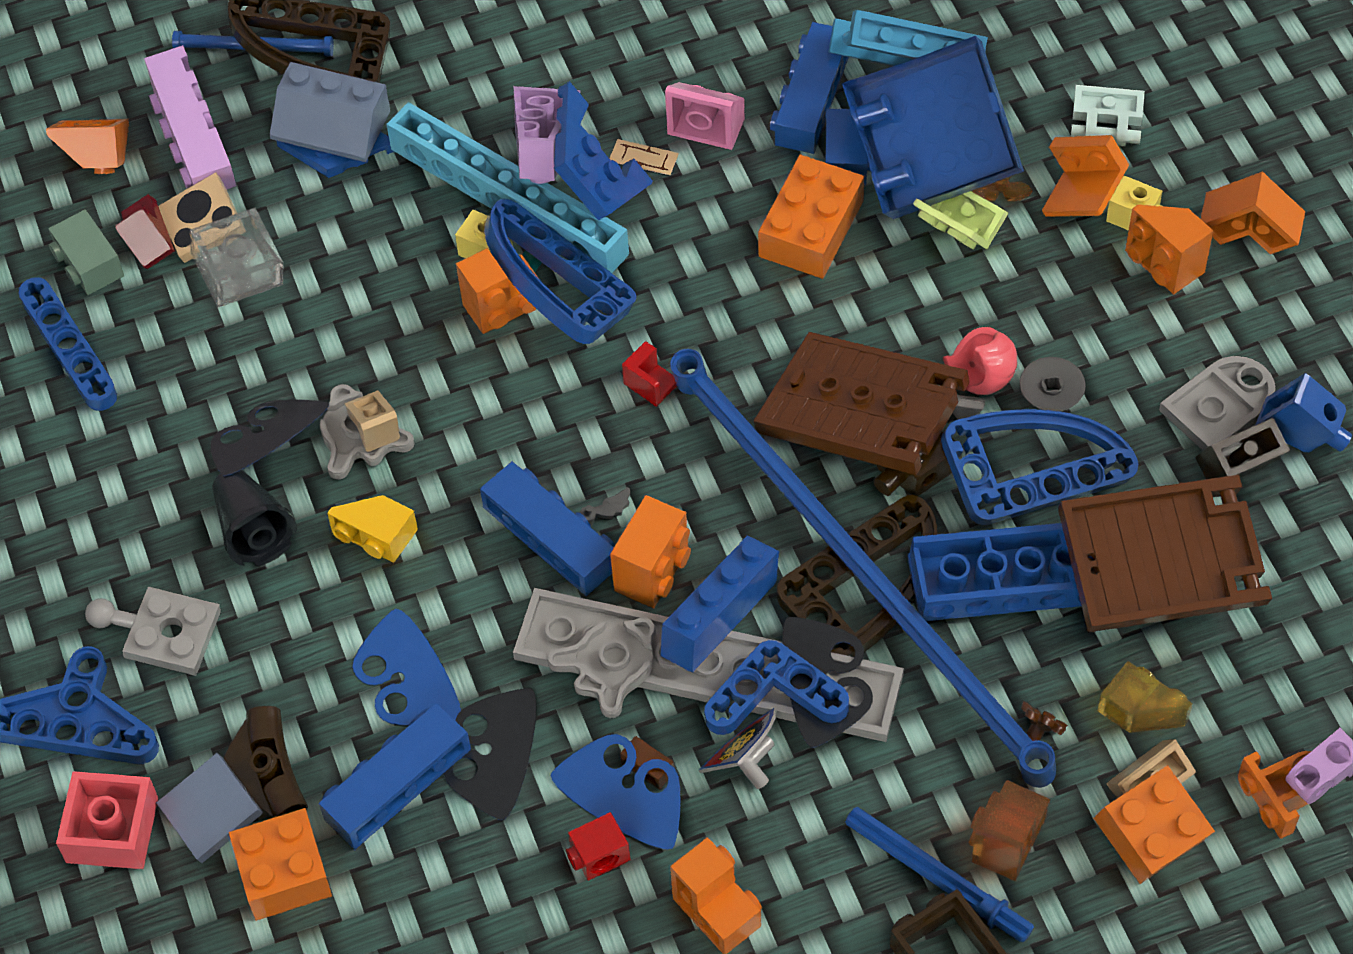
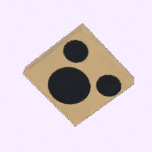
M216 172L159 205L169 236L184 263L244 229L229 194Z

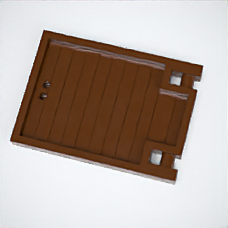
M808 332L754 419L755 429L762 435L917 475L922 467L919 453L926 455L930 453L958 404L956 390L965 392L970 383L968 370Z
M1239 475L1060 502L1058 511L1088 633L1269 604L1272 600L1270 587H1261L1258 579L1265 573L1247 502H1238L1236 494L1242 488ZM1220 496L1222 504L1215 505L1213 497ZM1243 581L1245 590L1238 591L1236 582Z

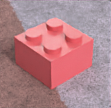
M72 772L56 841L66 863L144 869L157 807L156 802L158 801V795L150 777Z

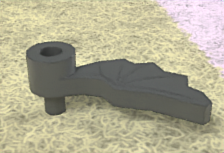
M627 487L615 496L604 499L602 505L596 507L587 505L580 510V513L588 520L591 526L594 524L595 517L613 519L614 516H621L623 509L628 507L630 503L628 500L630 488Z

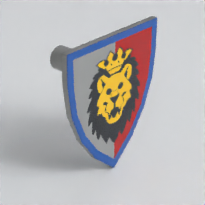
M774 708L742 729L725 743L698 771L704 773L739 766L756 789L764 787L769 782V779L757 763L774 747V742L767 736V733L776 719V710Z

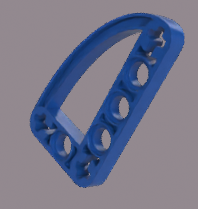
M501 199L492 207L484 226L485 239L491 254L517 290L565 334L579 343L590 344L629 313L636 300V293L630 286L518 203L509 199ZM508 237L590 299L576 310H572L528 268L513 248ZM597 310L604 312L606 315L601 314Z
M1023 409L974 415L951 422L941 437L944 453L967 513L971 520L980 525H990L1059 504L1064 500L1076 499L1128 482L1138 470V460L1135 453L1120 435L1099 422L1060 411ZM1012 429L1052 430L1087 439L1100 446L1106 452L997 484L978 434ZM956 431L959 436L965 435L967 437L963 448L959 441L953 442L952 440ZM965 451L966 456L959 459L958 457ZM1116 461L1119 464L1125 463L1127 466L1123 473L1120 469H1115L1105 475L1104 469L1111 467ZM975 464L978 466L982 473L981 479L978 481L967 479L963 473L964 465ZM1088 468L1093 471L1095 483L1093 485H1085L1080 482L1077 475L1078 469ZM1051 477L1057 479L1062 485L1061 494H1049L1044 488V480ZM1022 488L1025 490L1029 498L1028 504L1017 505L1010 497L1011 489ZM1001 497L1002 504L994 506L989 514L985 509L979 510L978 505L982 499L985 504L996 502Z

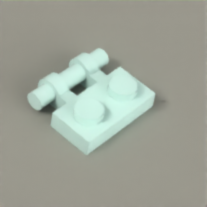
M1076 85L1072 120L1086 121V126L1072 124L1071 137L1112 135L1118 146H1126V143L1140 144L1141 131L1128 130V125L1141 126L1145 91ZM1097 122L1117 124V128L1096 126Z

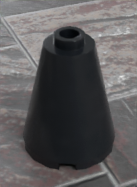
M243 470L227 476H223L220 473L215 478L212 489L224 546L229 557L238 565L245 566L243 562H254L256 566H260L279 558L291 546L290 538L293 530L295 533L297 531V525L291 512Z

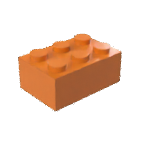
M800 154L758 231L759 257L823 279L863 203L864 176Z

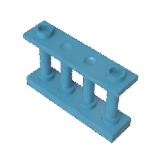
M855 10L852 13L851 21L834 19L828 53L895 66L973 36H977L982 41L986 51L988 37Z

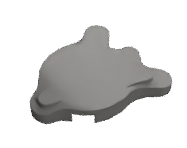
M345 384L338 385L331 390L328 411L323 420L320 419L321 435L326 447L331 452L327 468L329 476L333 479L345 478L351 470L354 461L358 458L364 459L369 466H376L387 453L393 451L405 453L410 451L415 444L413 435L399 428V440L367 452L358 428L349 417L344 404L362 397L363 394Z
M644 617L633 621H623V625H607L606 621L597 624L587 631L580 641L573 646L550 651L547 655L548 666L554 672L579 673L580 675L574 681L576 693L597 698L601 713L605 717L615 718L622 712V705L626 695L639 687L652 670V643L656 636L655 625L650 619Z

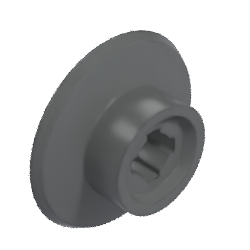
M1044 357L1033 361L1024 369L1020 377V389L1023 396L1030 404L1040 410H1067L1081 400L1086 387L1085 378L1080 369L1070 361L1058 357ZM1053 387L1057 388L1056 390H1051V391H1048V390H1047L1048 388H1053Z

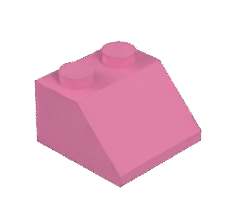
M681 82L667 86L665 99L668 135L729 150L733 149L745 120L743 97Z

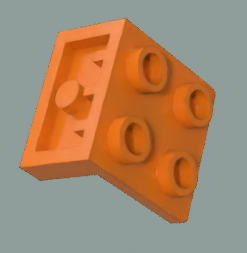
M1112 135L1055 137L1049 148L1064 172L1044 205L1042 212L1046 217L1100 216L1128 169V161Z

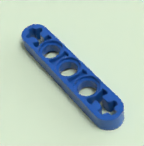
M42 278L27 279L19 287V296L28 315L85 403L96 411L109 409L117 400V392L111 377L49 283ZM37 292L41 295L44 303L39 306L36 298L32 295L33 293ZM50 314H59L61 316L60 320L55 324L47 325L43 323L44 318ZM65 338L77 340L76 344L69 349L58 347L59 343ZM82 362L93 364L91 370L86 373L79 374L74 371L75 367ZM96 381L101 391L105 392V394L99 396L97 393H94L91 384Z

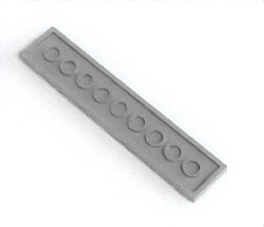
M534 588L513 656L514 660L549 667L547 655L550 651L573 646L595 625L605 621L607 625H623V621H633L644 617L654 623L656 636L652 643V670L639 687L708 702L760 643L772 639L731 631L692 673L661 657L662 624L669 617ZM831 652L833 660L840 664L849 663L854 659L851 656ZM774 655L772 658L764 656V668L770 662L778 664V656ZM863 659L855 670L846 673L830 671L826 674L836 682L843 677H858L870 686L873 693V703L868 712L843 733L887 742L904 668ZM762 669L759 673L764 678V673ZM742 680L736 686V690L742 695L753 694L758 688L757 684L752 680ZM855 685L844 687L849 695V707L859 706L864 700L863 691ZM773 687L752 710V713L764 715L774 708L776 710V718L796 722L790 697L776 687ZM729 696L731 706L734 703V701Z

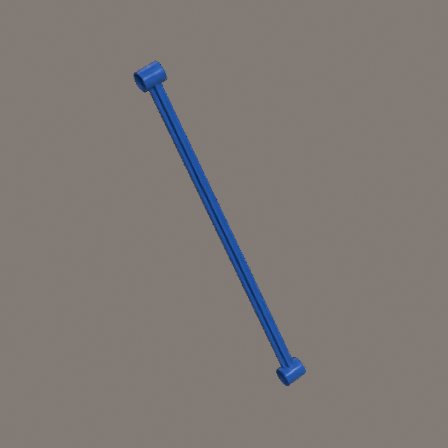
M682 349L675 353L671 359L670 366L678 389L685 394H695L1016 756L1020 763L1023 780L1028 785L1036 788H1042L1052 783L1056 776L1055 754L1052 747L1044 741L1031 740L707 375L701 355L693 349ZM696 369L691 374H683L686 370ZM1034 759H1043L1048 762L1044 768L1039 770L1028 766Z

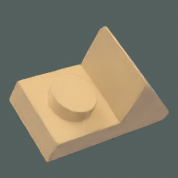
M379 391L344 403L349 417L358 428L367 452L399 440L400 434L396 412Z

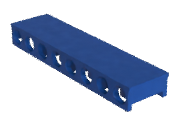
M1061 523L917 536L912 539L910 553H908L907 558L918 613L925 621L1082 606Z

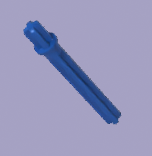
M859 807L853 808L845 821L847 826L946 893L950 894L958 889L976 914L987 921V926L990 929L997 926L1019 942H1025L1032 933L1033 924L1009 909V902L1007 900L1000 901L991 894H987Z

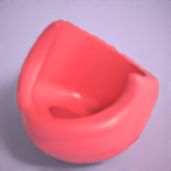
M980 327L972 330L960 341L951 356L943 357L945 365L968 370L970 383L966 391L976 395H991L1004 388L1015 374L1018 363L1016 347L1012 340L1005 334L990 327Z

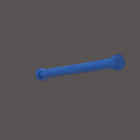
M174 31L172 35L173 48L183 45L184 48L245 50L234 36L183 34L182 31ZM325 36L324 39L260 37L280 51L324 53V56H333L334 41L332 36Z

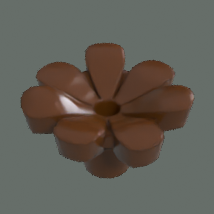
M1026 701L1022 702L1021 709L1026 713L1025 716L1029 718V722L1032 723L1026 733L1032 741H1040L1045 731H1053L1059 735L1066 731L1068 725L1063 721L1055 720L1056 717L1047 711L1041 714L1039 710L1032 707Z

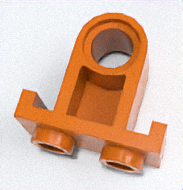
M1257 751L1244 757L1238 774L1240 787L1247 796L1254 798L1259 806V813L1264 824L1269 829L1273 828L1280 839L1294 833L1300 817L1296 810L1308 805L1285 781V778L1290 770L1311 751L1296 753L1263 770H1260L1258 767L1261 757Z

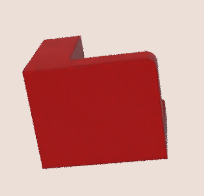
M647 341L622 364L624 385L656 407L677 387L674 376L658 365L657 348Z

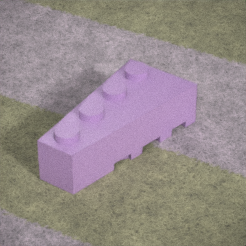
M183 45L144 58L154 94L148 95L155 115L161 113L163 116L162 119H159V124L165 139L171 137L174 142L169 144V148L175 163L182 162L184 166L179 171L185 188H190L215 172L221 178L226 190L235 187L236 183L231 164L217 129L214 127L207 104L202 98L193 70H190L188 57Z
M513 86L515 134L520 179H530L531 182L537 184L555 181L558 175L554 169L556 134L561 132V124L556 117L557 109L562 106L563 98L558 97V89Z

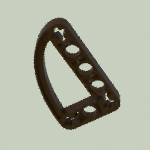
M229 0L228 18L234 37L249 54L273 70L284 75L289 63L293 62L362 79L363 70L368 71V79L366 80L380 82L390 38V20L385 14L305 0ZM243 6H248L245 10H241ZM259 8H262V14H258ZM273 9H281L285 12V15L274 18L268 15V12ZM306 14H313L318 17V20L307 23L301 20V17ZM339 19H346L351 22V25L346 28H339L334 25V22ZM357 23H362L361 29H357ZM249 26L322 38L332 36L335 40L355 42L349 72L344 73L327 69L290 56L262 40ZM374 26H378L377 31H372ZM364 50H374L378 53V56L367 59L361 56V52Z
M907 495L848 534L867 556L875 562L918 532H921V536L937 535V524L930 506L924 499L915 495ZM908 510L911 513L918 511V517L915 518L909 515L905 518V511ZM878 527H886L892 531L893 535L887 540H879L873 536L872 532ZM830 546L785 575L777 585V601L789 617L807 619L814 612L823 613L828 619L825 624L843 629L855 635L861 641L864 653L897 624L893 617L883 608L873 619L855 633L824 599L823 596L855 576ZM820 566H826L833 570L834 575L830 579L821 580L816 578L813 572ZM910 573L899 592L912 605L916 599ZM804 578H806L808 582L806 585H804ZM791 589L796 592L801 589V596L798 598L794 594L787 596V590ZM847 643V650L845 651L841 647L834 650V646L831 650L832 653L855 657V649L849 643Z

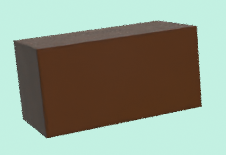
M634 736L630 741L636 750L637 758L632 769L635 774L642 764L652 759L666 761L674 767L672 760L637 736ZM625 748L620 753L622 765H624L627 760V751ZM653 768L648 771L644 780L660 790L668 781V776L663 769Z

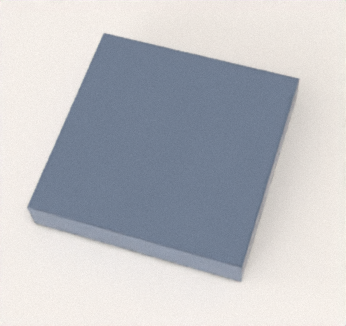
M218 753L156 802L192 854L201 863L230 841L228 832L248 826L263 814V811L230 766Z

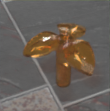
M1010 176L972 190V192L990 202L997 199L999 192H1003L1007 201H1018L1031 195L1032 189L1023 182H1009Z

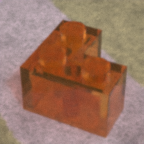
M1006 780L1001 792L993 791L986 808L980 806L973 818L971 828L974 830L969 840V845L974 847L972 862L1016 881L1047 818L1050 799Z

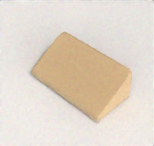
M1176 739L1163 740L1106 784L1113 794L1119 798L1167 765L1181 784L1195 774L1196 770Z

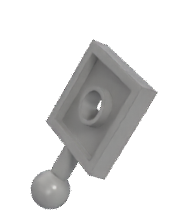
M148 587L137 614L115 610L114 605L109 600L98 598L87 605L85 617L87 622L95 628H105L114 624L131 629L122 650L124 658L196 676L221 609L220 604ZM169 625H178L182 628L181 633L176 637L169 638L162 635L163 629Z

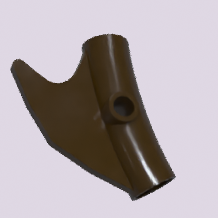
M258 706L247 710L246 720L229 745L224 760L262 811L274 818L306 808L307 811L308 805L297 784L286 749L281 710L274 706Z

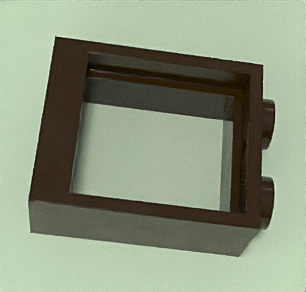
M958 889L948 895L941 893L927 903L926 909L915 916L912 914L903 916L893 925L891 930L890 947L894 953L915 954L909 945L954 918L980 954H1007Z

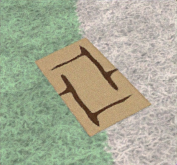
M617 139L609 159L614 160L618 164H625L634 158L644 170L671 175L679 153Z

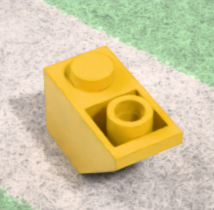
M384 495L331 507L327 513L332 533L336 538L344 543L353 542L363 547L370 556L377 559L383 557L393 563L418 530L414 510Z

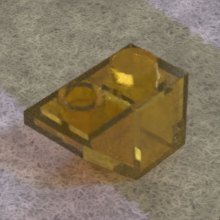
M1127 661L1101 693L1098 712L1131 733L1184 727L1189 720L1193 703L1188 701L1181 691L1175 688H1168L1156 680L1155 676L1146 668L1136 667Z

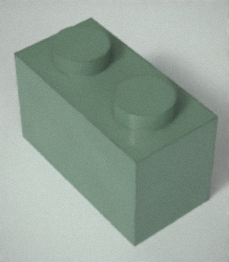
M86 209L48 228L53 240L49 244L53 256L58 263L64 260L67 265L64 269L74 286L80 284L87 295L124 277L118 255Z

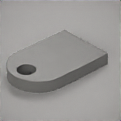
M1241 356L1225 357L1211 364L1160 403L1159 411L1204 451L1212 444L1254 425L1257 422L1266 397L1275 392V382L1271 373L1259 362ZM1248 375L1254 376L1260 383L1254 386L1247 385L1241 378Z

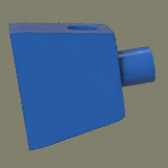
M1306 373L1266 397L1256 425L1274 418L1286 443L1308 453L1325 443L1340 452L1347 447L1352 438V433L1341 427L1346 413L1345 405Z

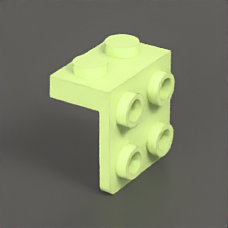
M972 191L932 206L917 198L913 203L915 207L921 210L918 217L944 233L949 227L947 231L949 235L973 250L977 244L988 249L1008 215V212Z

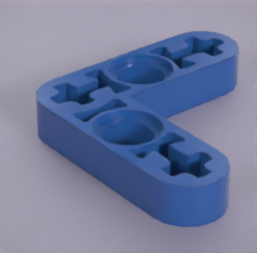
M768 640L760 643L708 700L705 705L704 715L706 725L711 732L718 735L729 734L737 729L773 687H776L819 719L827 723H836L843 720L849 712V695L843 686L778 641ZM774 655L778 656V664L770 662L764 668V656L772 658ZM762 669L764 673V678L759 673ZM797 674H806L812 679L811 685L805 689L793 687L790 681ZM742 680H752L757 684L758 688L753 694L742 695L736 690V686ZM819 686H821V695L817 693ZM729 696L734 701V703L731 706ZM835 697L838 698V708L834 705L828 709L825 708L824 698L829 701L834 700ZM730 706L729 719L721 717L717 721L715 711L723 713Z

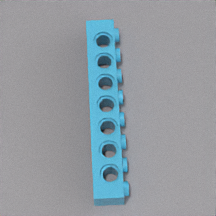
M408 102L387 123L391 150L492 209L494 204L501 199H509L518 203L611 273L629 255L628 232L626 228L607 217L597 220L583 203L548 183L537 184L531 182L530 179H520L519 166Z

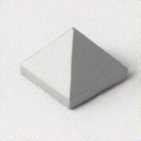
M957 395L958 404L953 414L957 419L977 415L984 409L985 400L984 398Z

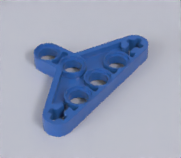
M85 646L72 654L62 683L0 699L1 743L133 764L148 763L159 752V744L154 731L101 693L107 673V665L102 652L95 647ZM93 658L98 661L97 668L92 672L83 673L78 670L80 663L86 659ZM75 692H84L88 695L86 701L80 706H70L67 704L69 697ZM34 719L40 722L39 728L32 734L25 735L19 732L21 725L27 720ZM72 725L77 728L75 735L69 740H59L56 738L58 730L63 726ZM102 731L113 733V739L108 745L97 746L93 744V739L98 733ZM121 731H125L124 737L127 742L122 741ZM141 739H146L148 745H141L139 750L134 749L133 744H139Z

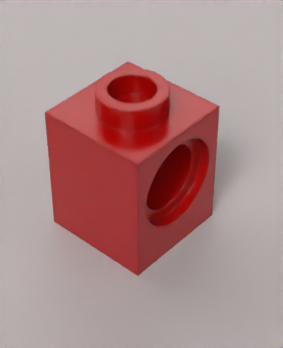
M611 812L568 832L570 848L566 849L568 859L575 871L582 869L588 881L630 861L629 844Z

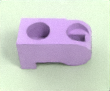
M1339 728L1299 761L1287 774L1285 781L1307 804L1315 802L1329 788H1333L1347 776L1349 778L1353 776V740Z

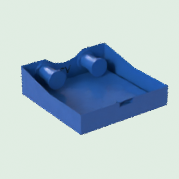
M977 36L970 37L911 61L842 83L853 120L867 153L872 180L882 212L893 220L920 210L913 205L916 198L932 206L1024 172L982 41Z

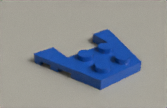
M569 81L558 89V97L563 99L562 106L557 109L556 119L561 124V132L556 134L554 169L595 218L600 220L651 185L653 180L634 158L623 164L622 169L617 162L608 158L601 149L597 138L592 134H588L582 127L581 121L589 104Z

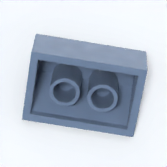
M290 62L277 87L270 139L366 162L390 113L386 85Z

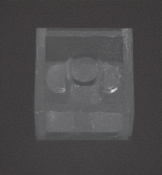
M256 208L190 230L191 255L218 308L283 285V261Z

